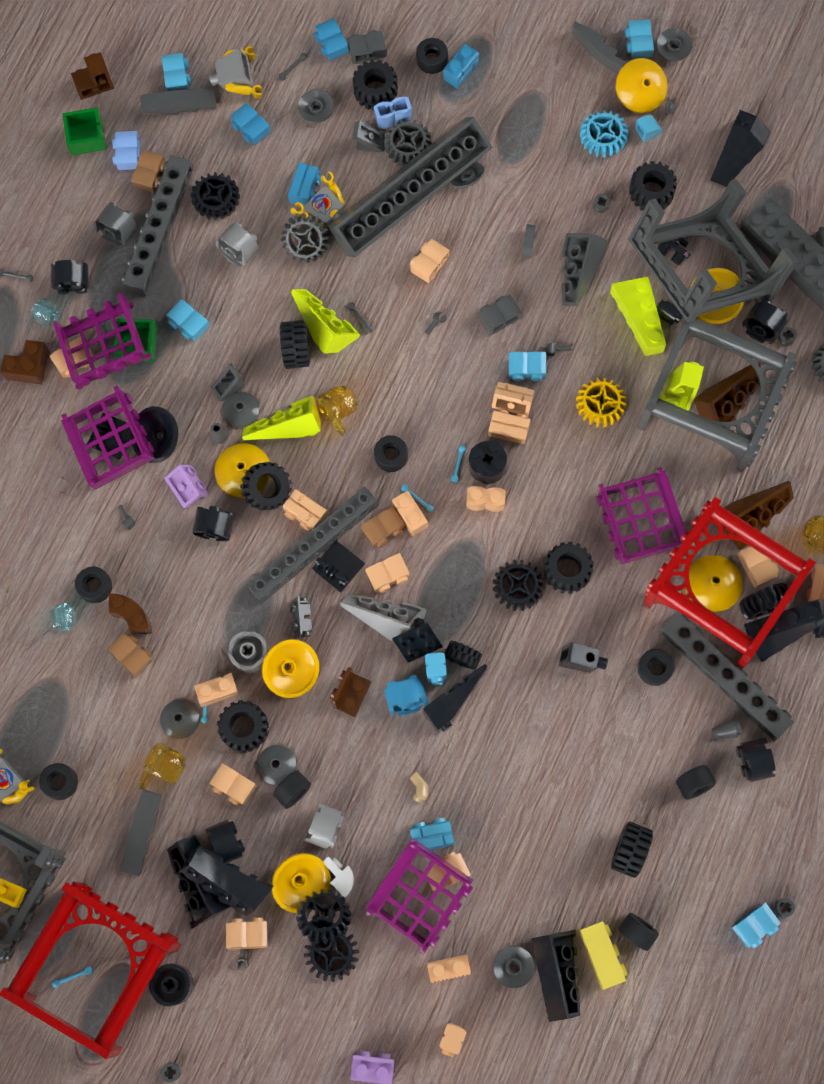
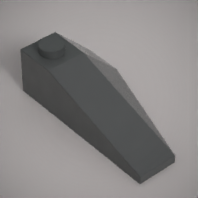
M566 233L562 250V257L565 258V266L562 267V273L565 274V282L562 284V305L578 307L603 259L607 244L606 239L593 233Z

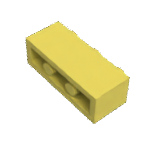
M602 921L579 930L601 989L604 990L625 982V976L628 974L624 964H620L617 956L620 953L616 944L612 945L609 937L612 936L608 924L604 925Z

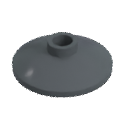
M667 29L658 37L657 50L667 60L680 61L690 54L692 39L681 29Z
M310 90L303 94L298 102L300 115L306 121L312 123L325 121L331 116L334 109L331 96L322 90Z
M474 162L455 177L451 184L457 188L474 185L483 177L485 173L484 166L481 163Z
M237 392L225 400L222 412L225 420L230 425L246 427L257 419L260 406L252 394ZM243 405V408L237 409V406Z
M186 700L170 702L165 706L160 717L161 727L164 732L176 739H183L192 735L196 731L200 720L197 708ZM182 715V720L177 722L175 720L176 716Z
M280 745L270 746L260 754L257 761V770L265 782L279 785L289 774L296 771V759L288 748ZM274 761H279L280 763L277 768L272 766Z
M509 946L502 949L497 954L493 966L498 981L509 988L525 986L532 979L535 969L530 953L518 946ZM512 963L517 964L518 968L516 971L510 969Z

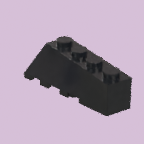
M817 599L784 610L755 652L760 661H766L772 655L782 651L786 646L823 625L824 600ZM769 616L744 624L747 635L754 639Z
M196 835L179 840L167 849L174 874L179 876L178 887L180 893L184 892L187 902L184 904L186 913L190 912L192 918L190 922L191 929L216 917L231 907L219 901L218 897L211 892L205 891L197 882L189 880L180 871L191 851L201 846Z
M198 846L191 851L180 870L189 880L197 882L205 891L211 892L218 897L219 901L230 905L236 913L245 917L256 910L274 886L268 882L266 885L258 882V877L250 874V876L245 875L239 871L240 867L235 864L223 863L222 857L202 846Z
M576 929L531 938L549 1022L581 1016L579 988L576 986L578 968H575L574 956H577V947H574L573 937H576Z

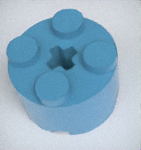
M416 675L409 676L401 682L391 681L386 684L387 688L384 690L390 715L394 716V713H398L399 716L412 714L420 710L419 706L424 704V707L428 705L422 681Z

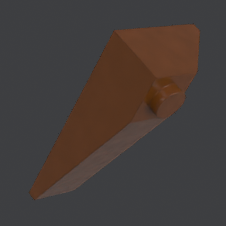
M750 364L698 395L694 399L698 414L717 422L735 421V415L739 409L743 410L747 397L753 395L760 384L753 366Z
M786 481L739 499L724 508L761 531L763 527L767 528L771 524L769 522L775 514H780L794 498L791 482ZM723 526L724 531L727 534H729L730 531L725 530V527ZM732 540L740 550L747 546L743 542Z

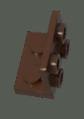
M348 667L346 671H342L339 677L340 685L338 689L334 688L330 699H332L331 703L335 709L355 718L372 682L354 674L352 668Z

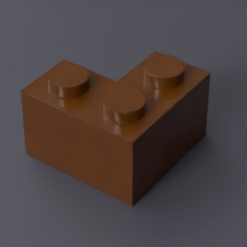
M101 52L85 57L84 60L87 68L78 69L71 73L81 100L114 89Z
M26 340L22 357L3 356L0 373L6 380L42 385L49 355L48 347L44 342Z

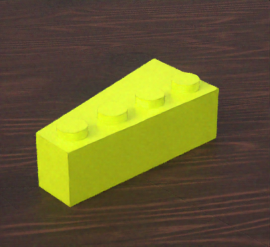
M649 277L613 283L610 294L616 300L620 312L623 313L626 323L632 329L634 337L644 355L650 356L663 353L666 342Z
M684 362L669 374L659 399L689 411L699 389L704 366H700L696 362Z

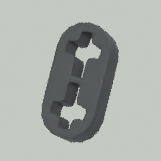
M526 225L522 255L524 258L532 257L536 225Z

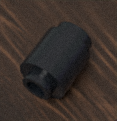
M662 299L657 306L659 317L671 325L674 323L678 324L683 317L675 304L668 300Z

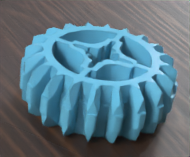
M605 110L601 114L598 111L595 112V115L590 113L589 117L584 119L580 128L579 136L581 144H584V149H589L590 154L595 152L596 157L599 154H602L603 158L606 157V154L610 157L613 156V153L618 154L620 149L623 150L628 140L629 131L627 130V124L624 123V119H618V113L612 115V110L609 114ZM612 128L616 130L618 137L612 131ZM590 131L593 132V135L596 137V140L592 138Z

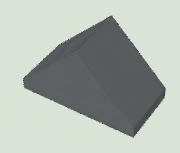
M231 363L211 388L218 399L224 401L230 395L245 388L242 377Z

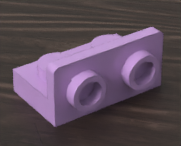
M179 465L164 478L184 509H188L199 498L209 495L205 484L199 480L195 469L190 465Z
M358 1050V1053L353 1054L350 1080L392 1084L395 1059L390 1058L391 1054L378 1053L377 1057L370 1056L369 1051Z

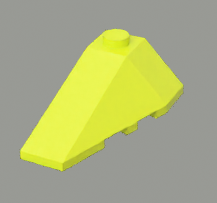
M292 289L291 294L314 342L323 353H338L359 338L360 334L348 321L338 319L335 316V311L324 308L322 301L308 290Z
M312 395L291 403V408L283 412L281 410L276 411L270 419L262 418L244 427L243 440L299 438L316 435L321 431V420L314 396Z

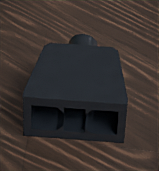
M570 642L562 647L559 667L590 673L596 670V668L605 670L608 658L599 657L600 650Z

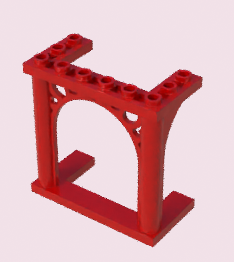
M714 497L712 501L708 500L705 503L699 516H696L691 524L693 529L690 533L687 531L684 533L680 540L683 542L681 546L673 549L669 555L672 558L668 564L664 562L658 571L660 573L658 579L653 578L648 585L644 598H646L644 605L651 608L653 604H662L684 614L741 652L743 655L735 666L743 669L751 660L816 562L811 558L805 561L720 506L721 500ZM710 523L715 524L718 528L716 536H712L708 532V525ZM723 526L725 530L730 531L729 534H723ZM704 533L706 540L700 541L699 537L701 538ZM724 539L743 542L796 576L754 639L702 605L691 589L689 580L691 562L698 551L711 542ZM692 550L694 554L690 555L688 551ZM680 565L685 566V570L683 572L674 571L680 569ZM674 576H681L685 582L682 585L676 586L670 580ZM685 588L687 590V595H684L683 592L679 593L678 591L683 590Z
M75 881L72 883L65 882L61 889L65 892L9 987H3L0 996L96 1054L109 1059L119 1056L123 1048L115 1044L157 968L170 952H178L182 944L177 942L179 938L170 933L161 932V934H157L153 931L154 927L148 923L143 922L141 925L136 922L137 917L129 912L123 914L117 911L119 909L117 905L109 901L107 904L100 901L101 896L92 892L93 888ZM82 904L88 910L87 918L84 920L80 919L77 914L78 907ZM92 908H94V912H95L97 915L100 914V918H99V919H95V918L92 917V915H93V909H92ZM72 912V917L75 921L74 923L69 924L67 923V921L71 919V917L69 916ZM113 921L117 923L116 927L111 926ZM84 924H99L115 931L126 944L131 961L127 984L96 1038L34 1002L36 996L28 992L58 940L69 930ZM131 931V935L138 934L139 936H136L132 940H130L127 937V933ZM138 940H145L147 942L146 949L136 952L133 949L134 943ZM145 956L144 960L140 959V964H137L136 957Z

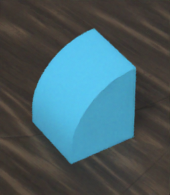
M652 115L643 116L636 121L635 130L643 142L663 133Z

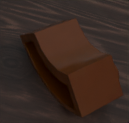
M109 594V613L113 617L125 620L129 631L133 635L152 633L151 622L147 614L135 601L124 595Z

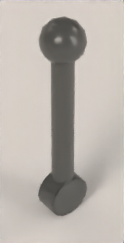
M302 53L295 63L284 73L279 74V79L284 81L286 75L302 60H305L307 55Z
M0 269V277L6 275L26 279L28 282L33 281L32 275L24 276Z
M350 302L348 304V308L350 310H353V312L365 326L366 332L371 333L373 331V328L371 326H368V324L356 310L355 303Z

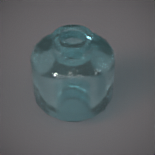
M44 298L40 301L37 300L31 310L33 319L45 326H49L52 322L57 321L60 313L57 312L58 306Z
M70 603L55 605V608L51 610L52 626L59 629L60 632L71 631V627L77 625L75 607L70 606Z

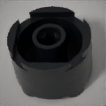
M76 260L55 261V265L51 263V287L58 290V294L62 295L69 294V291H76L79 294L87 293L88 264L82 261L81 265L76 264Z
M762 299L761 302L754 304L743 320L742 326L747 328L746 333L752 339L760 343L770 341L769 344H772L787 323V313L783 309H779L771 304L769 300Z
M483 441L472 447L469 454V471L471 476L483 484L498 482L504 475L507 467L505 450L496 441Z
M209 506V509L197 507L192 533L203 539L209 540V538H214L216 541L227 542L231 537L235 514L226 511L220 512L221 508Z
M766 738L742 742L740 746H736L737 756L741 758L743 763L740 766L743 778L746 777L750 782L775 777L776 775L772 772L776 771L771 748L766 749L765 744L768 743Z
M227 819L205 829L206 834L211 833L208 839L214 854L222 857L223 863L227 864L243 857L242 853L245 852V848L241 839L237 841L235 837L237 829L233 821L229 822Z
M175 963L164 964L157 968L149 982V991L160 1005L175 1006L182 1004L190 997L193 991L194 981L192 974L183 965ZM173 979L175 987L171 989L170 986H167V983Z

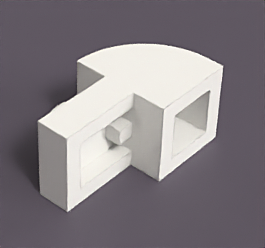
M327 857L323 862L336 876L330 883L346 898L354 887L355 878L353 871L349 866L342 871L340 868L343 865L335 857L332 860L330 857Z

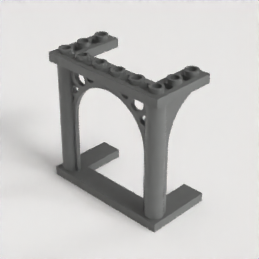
M737 179L731 180L721 198L706 210L688 218L660 225L659 223L665 211L656 199L649 200L628 239L687 323L694 322L699 314L765 296L768 300L774 299L799 262L787 247L781 250L770 269H768L732 221L731 217L746 194V191ZM691 235L711 238L724 245L736 257L741 269L740 281L732 288L712 293L717 282L706 269L700 271L688 291L655 244Z
M695 319L691 323H687L684 320L644 409L638 428L645 430L652 415L708 438L729 450L738 461L736 469L743 472L746 467L750 468L759 453L761 445H758L760 438L764 439L768 432V428H765L767 422L771 423L776 412L772 410L775 405H779L783 395L780 392L782 388L786 389L790 380L789 377L797 364L794 361L796 354L789 351L787 356L699 319ZM688 334L733 352L746 359L753 366L760 382V395L757 404L746 416L735 421L717 422L659 399ZM758 362H760L762 365H763L764 363L767 364V365H765V366H763L762 368H760V367L758 366ZM766 370H774L776 376L767 379L763 376V373ZM766 383H773L770 385L769 390L765 388ZM760 401H764L765 405H761ZM752 416L757 417L755 423L751 420ZM745 422L750 425L751 434H745L741 430L742 423ZM735 426L737 433L734 432L735 430H730V427Z
M0 821V843L9 847L18 857L23 869V888L27 889L23 897L25 899L24 904H20L19 908L12 907L6 914L0 917V922H3L7 927V934L4 937L0 936V963H6L14 955L15 950L13 948L16 943L22 940L25 931H23L25 926L33 920L36 906L43 902L47 886L50 887L54 882V874L57 868L60 869L62 867L66 853L59 849L48 847ZM26 855L29 857V859H31V857L35 858L33 860H30L28 863L25 862ZM34 864L42 868L41 872L37 875H30L28 869ZM31 879L36 880V881L32 884V885H34V886L30 888L29 885H28V884H29V881H30ZM11 915H14L15 919L12 920L11 925V923L8 920Z

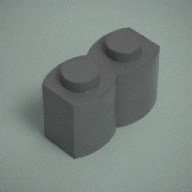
M372 30L365 35L354 34L347 38L352 64L387 57V49L382 31Z
M511 295L499 297L495 304H487L479 312V319L490 335L499 332L522 318V311Z

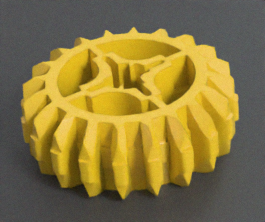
M597 377L595 378V383L590 379L588 385L583 384L582 389L578 390L579 396L576 397L578 402L576 408L580 409L578 411L579 415H584L583 421L589 419V425L596 422V427H599L600 423L607 427V422L613 425L614 420L619 421L620 415H624L625 411L623 409L627 406L624 403L627 398L622 396L624 390H618L620 385L616 384L614 386L613 379L609 383L606 382L605 377L602 382ZM600 390L599 394L591 395V397L588 396L590 393ZM606 392L610 393L615 400H613V398L608 397ZM601 396H602L603 405H602V407H601V409H600V404H599L600 402H599V400L601 399ZM589 407H593L596 410V413L591 411ZM611 408H614L612 412L608 414H602L604 410H611Z

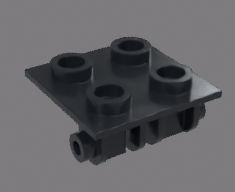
M112 417L116 429L127 423ZM108 420L96 426L101 437L112 431ZM130 427L118 433L123 444L131 439ZM94 431L92 432L87 444L97 439ZM115 436L103 441L107 452L119 447ZM99 444L92 447L102 452ZM120 451L112 455V457L120 460L123 454Z
M336 540L321 558L318 557L315 560L312 570L341 593L365 563Z
M420 618L414 620L413 629L392 638L408 663L443 648L428 622L425 623Z

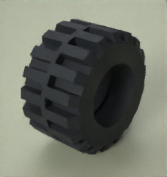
M370 60V63L365 61L363 66L359 65L357 67L358 71L355 70L352 79L353 91L356 101H359L361 106L365 105V109L369 110L372 108L374 111V106L378 103L391 102L395 99V96L398 94L397 74L392 66L389 67V63L385 62L383 64L382 60L377 62ZM373 81H378L384 84L381 88L371 89L367 87V85Z
M650 161V164L645 162L642 167L638 166L632 175L629 187L630 199L635 201L634 205L636 207L640 206V210L644 211L648 201L656 199L662 209H666L667 205L671 204L677 188L676 175L673 176L674 171L672 169L669 170L668 165L663 166L662 162L659 161L658 164H655V161ZM655 182L661 186L662 190L652 192L647 190L644 184Z
M305 321L281 322L280 343L285 368L309 367L310 348Z
M258 463L251 466L245 472V476L242 477L241 481H243V484L240 485V489H243V492L241 494L243 497L245 496V501L250 503L251 507L258 508V510L279 508L290 497L288 495L292 491V488H290L292 482L288 479L290 475L288 472L285 473V469L282 466L279 467L277 463ZM262 475L270 476L275 482V491L271 497L265 498L257 490V481Z
M570 541L568 544L562 542L560 546L555 545L546 557L544 564L545 579H548L547 583L549 586L553 585L554 590H561L560 593L568 591V594H572L573 591H580L582 587L584 588L593 573L594 563L591 561L592 556L590 553H587L585 547L582 549L579 543L572 545L573 542ZM563 559H571L579 565L580 571L573 577H567L558 571L557 564Z
M238 700V703H230L231 706L224 708L223 714L220 713L219 715L220 720L217 721V726L219 727L217 730L220 738L234 751L251 752L252 749L259 748V745L265 742V736H268L269 723L266 715L258 705L251 703V701L246 700V702H243V700ZM241 716H250L254 720V729L246 737H237L232 731L234 721Z
M629 821L624 826L611 861V869L636 878L640 874L653 839V830Z

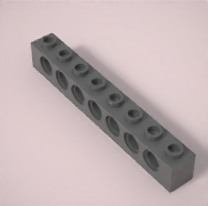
M170 155L169 160L164 164V174L158 180V190L152 196V206L146 212V222L140 228V238L134 244V254L129 258L128 270L122 276V284L128 292L145 297L148 294L193 172L190 160ZM160 223L159 226L153 227L155 224ZM154 239L152 243H147L149 240ZM148 255L146 259H141L143 256ZM139 271L142 272L141 275H138V276L135 275V274H136L137 272H139Z
M364 486L247 584L250 591L263 604L326 551L336 540H339L377 508V499Z
M676 612L661 627L659 632L773 741H776L794 723L791 719L792 716L786 710H781L774 698L769 695L766 696L758 683H752L747 678L748 675L743 669L733 665V660L728 655H723L713 641H708L701 629L698 627L694 628L689 623L690 620L687 616ZM679 630H686L688 632V637H681L679 635ZM693 644H701L703 650L700 652L696 651ZM708 657H714L717 660V665L709 664ZM722 671H729L731 679L724 678ZM737 684L744 685L746 692L740 693L737 690ZM752 698L759 699L760 707H755L752 704ZM767 712H772L775 715L774 721L767 719Z

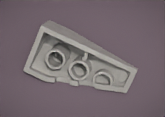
M354 594L347 595L340 602V606L391 641H393V637L413 629L414 620L416 618L424 619L427 610L410 603L403 602L402 605L391 604V600L386 599L384 602H377L372 597Z

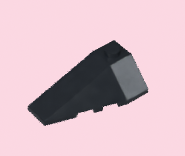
M739 110L710 181L727 187L729 182L734 180L741 173V170L753 160L755 155L764 148L770 130L757 116Z
M483 664L464 679V683L455 684L448 691L449 694L447 696L443 693L423 708V715L438 733L441 730L445 732L453 726L451 722L454 721L487 671L488 666L486 664Z

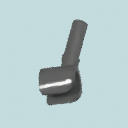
M435 312L433 314V322L425 333L429 335L438 323H443L447 320V316L444 315L439 320V315L442 312Z
M549 343L545 352L547 356H555L556 351L571 350L572 348L571 346H556L555 343Z
M119 505L118 508L125 518L122 524L128 530H131L135 526V521L126 513L123 506Z
M240 949L239 959L235 965L237 970H239L240 961L245 962V970L249 965L248 960L245 958V949Z

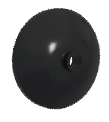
M157 406L145 408L139 413L140 419L138 421L147 432L145 437L154 448L152 453L155 459L149 461V463H159L169 458L174 452L178 442V425L174 416L167 409ZM131 431V440H132V439H134V435H133V433H132V431ZM135 443L132 447L137 456H139L141 451L137 443Z

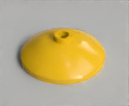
M637 58L629 61L620 69L616 78V92L621 103L630 111L636 113L651 112L658 108L666 97L667 79L662 68L654 61ZM644 80L648 82V86L644 84Z
M708 269V272L717 282L712 293L732 288L740 281V278L728 269ZM745 302L699 314L697 317L711 324L726 323L740 313Z
M248 443L235 444L226 448L219 455L214 468L215 479L219 487L226 494L236 498H245L241 494L243 489H240V485L243 484L241 479L245 476V472L253 465L270 461L264 451L255 445ZM243 464L244 468L238 469V466ZM262 475L258 479L257 490L259 493L268 484L270 476Z
M708 555L697 559L690 566L689 580L691 589L699 602L712 612H721L729 609L738 601L743 589V580L739 569L733 562L722 556ZM717 578L719 583H714L712 579Z
M296 639L283 640L275 644L265 655L262 664V676L266 686L273 693L284 698H295L307 693L315 684L319 674V660L315 651L305 642ZM289 663V668L285 670V664Z
M300 853L286 858L276 868L272 877L271 884L274 885L272 888L274 899L286 911L297 913V908H301L300 902H306V895L312 897L313 891L320 894L321 888L324 890V893L328 892L331 886L329 869L319 857L312 854ZM297 876H300V879L298 881H295V878Z

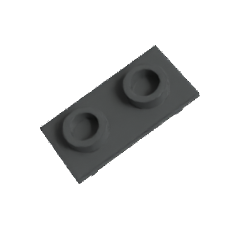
M297 596L290 603V612L293 614L291 629L294 633V638L302 634L303 637H309L312 632L311 619H304V616L311 615L310 601L306 597L299 598Z

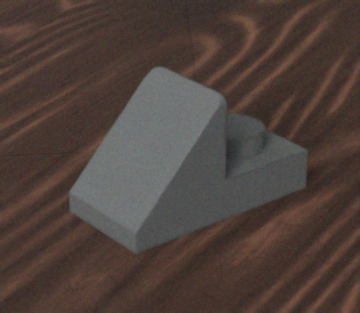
M360 120L354 123L352 139L357 141L356 149L383 152L385 135Z

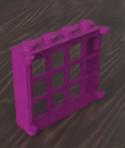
M121 293L117 294L120 303L113 305L110 301H106L103 303L104 310L96 313L93 309L86 310L88 317L81 320L76 316L70 317V325L62 327L57 321L53 322L71 380L76 384L75 388L78 390L96 379H102L110 373L121 371L126 366L140 363L143 359H151L150 353L145 354L130 310L134 307L133 302L128 303V300ZM124 314L127 325L118 328L115 317ZM111 319L115 330L102 335L99 324ZM95 326L98 337L86 342L83 331ZM129 329L132 340L123 343L120 332ZM79 333L82 344L70 349L67 338ZM117 335L120 345L107 350L104 339ZM100 341L103 352L91 357L88 346ZM134 344L136 351L127 354L125 348ZM84 348L87 359L75 364L72 353ZM122 350L123 357L111 361L109 354ZM105 357L107 364L95 368L93 361ZM89 364L91 371L79 375L77 368Z
M118 385L113 387L115 393L72 416L67 417L66 413L61 415L63 419L61 420L86 481L94 489H98L155 459L152 453L154 448L145 437L147 432L138 421L140 416L131 405L133 400L129 393L120 390ZM119 402L121 407L109 413L108 407ZM104 410L105 416L94 421L92 416ZM124 412L128 423L116 429L112 417ZM89 419V425L78 429V423ZM108 420L112 431L101 437L96 426ZM130 427L134 439L123 444L118 433ZM92 428L97 439L85 445L81 434ZM115 436L119 447L107 452L103 441ZM137 443L141 454L130 460L125 448ZM99 444L103 455L92 461L87 449ZM121 451L126 462L114 468L110 456ZM106 459L110 471L98 476L94 465Z
M661 467L657 468L658 473L606 488H604L603 484L598 485L597 504L599 507L602 506L604 512L602 513V519L604 524H608L610 530L608 531V537L610 542H614L616 548L614 549V555L616 560H620L621 565L671 551L675 547L679 548L683 543L680 540L686 529L666 471H663ZM656 482L658 491L645 494L642 485ZM638 487L641 496L628 499L625 490ZM621 491L623 501L610 504L608 495ZM660 495L664 507L651 511L647 498ZM643 500L647 512L633 516L629 503ZM625 505L629 517L616 521L612 508ZM666 511L670 524L657 528L653 515ZM649 517L652 529L639 533L635 520ZM631 521L635 534L622 538L618 525ZM672 529L676 541L662 545L658 532ZM654 533L658 546L645 550L641 537ZM637 539L640 552L627 555L623 542Z
M413 838L366 907L368 912L366 914L369 917L372 912L422 947L423 949L420 953L424 955L429 946L433 948L440 937L437 934L439 931H445L451 921L448 918L451 913L456 914L462 906L459 902L463 896L467 898L472 891L471 883L473 879ZM418 852L431 860L424 873L411 865ZM434 864H437L447 872L440 884L427 876ZM408 868L420 876L413 889L401 881ZM450 875L463 883L456 895L443 887ZM423 880L436 887L429 900L416 892ZM397 884L410 892L403 904H400L390 896ZM440 891L453 899L445 911L432 903ZM413 895L426 904L419 916L406 908ZM387 900L399 908L395 916L382 909ZM429 907L442 915L435 927L422 919ZM402 912L415 919L411 928L398 920ZM418 923L431 931L427 939L414 931Z

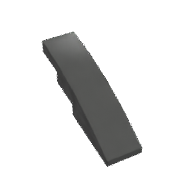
M576 21L573 23L572 34L582 47L606 68L618 74L620 69L628 63L617 57L618 50L605 44V36Z
M173 90L140 96L142 113L177 115L178 111L196 112L198 108L215 109L217 106L215 90Z
M142 790L120 868L121 872L135 876L141 875L151 835L155 829L162 794Z

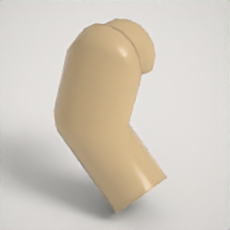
M416 772L410 777V780L416 785V794L413 797L417 803H422L428 797V784Z

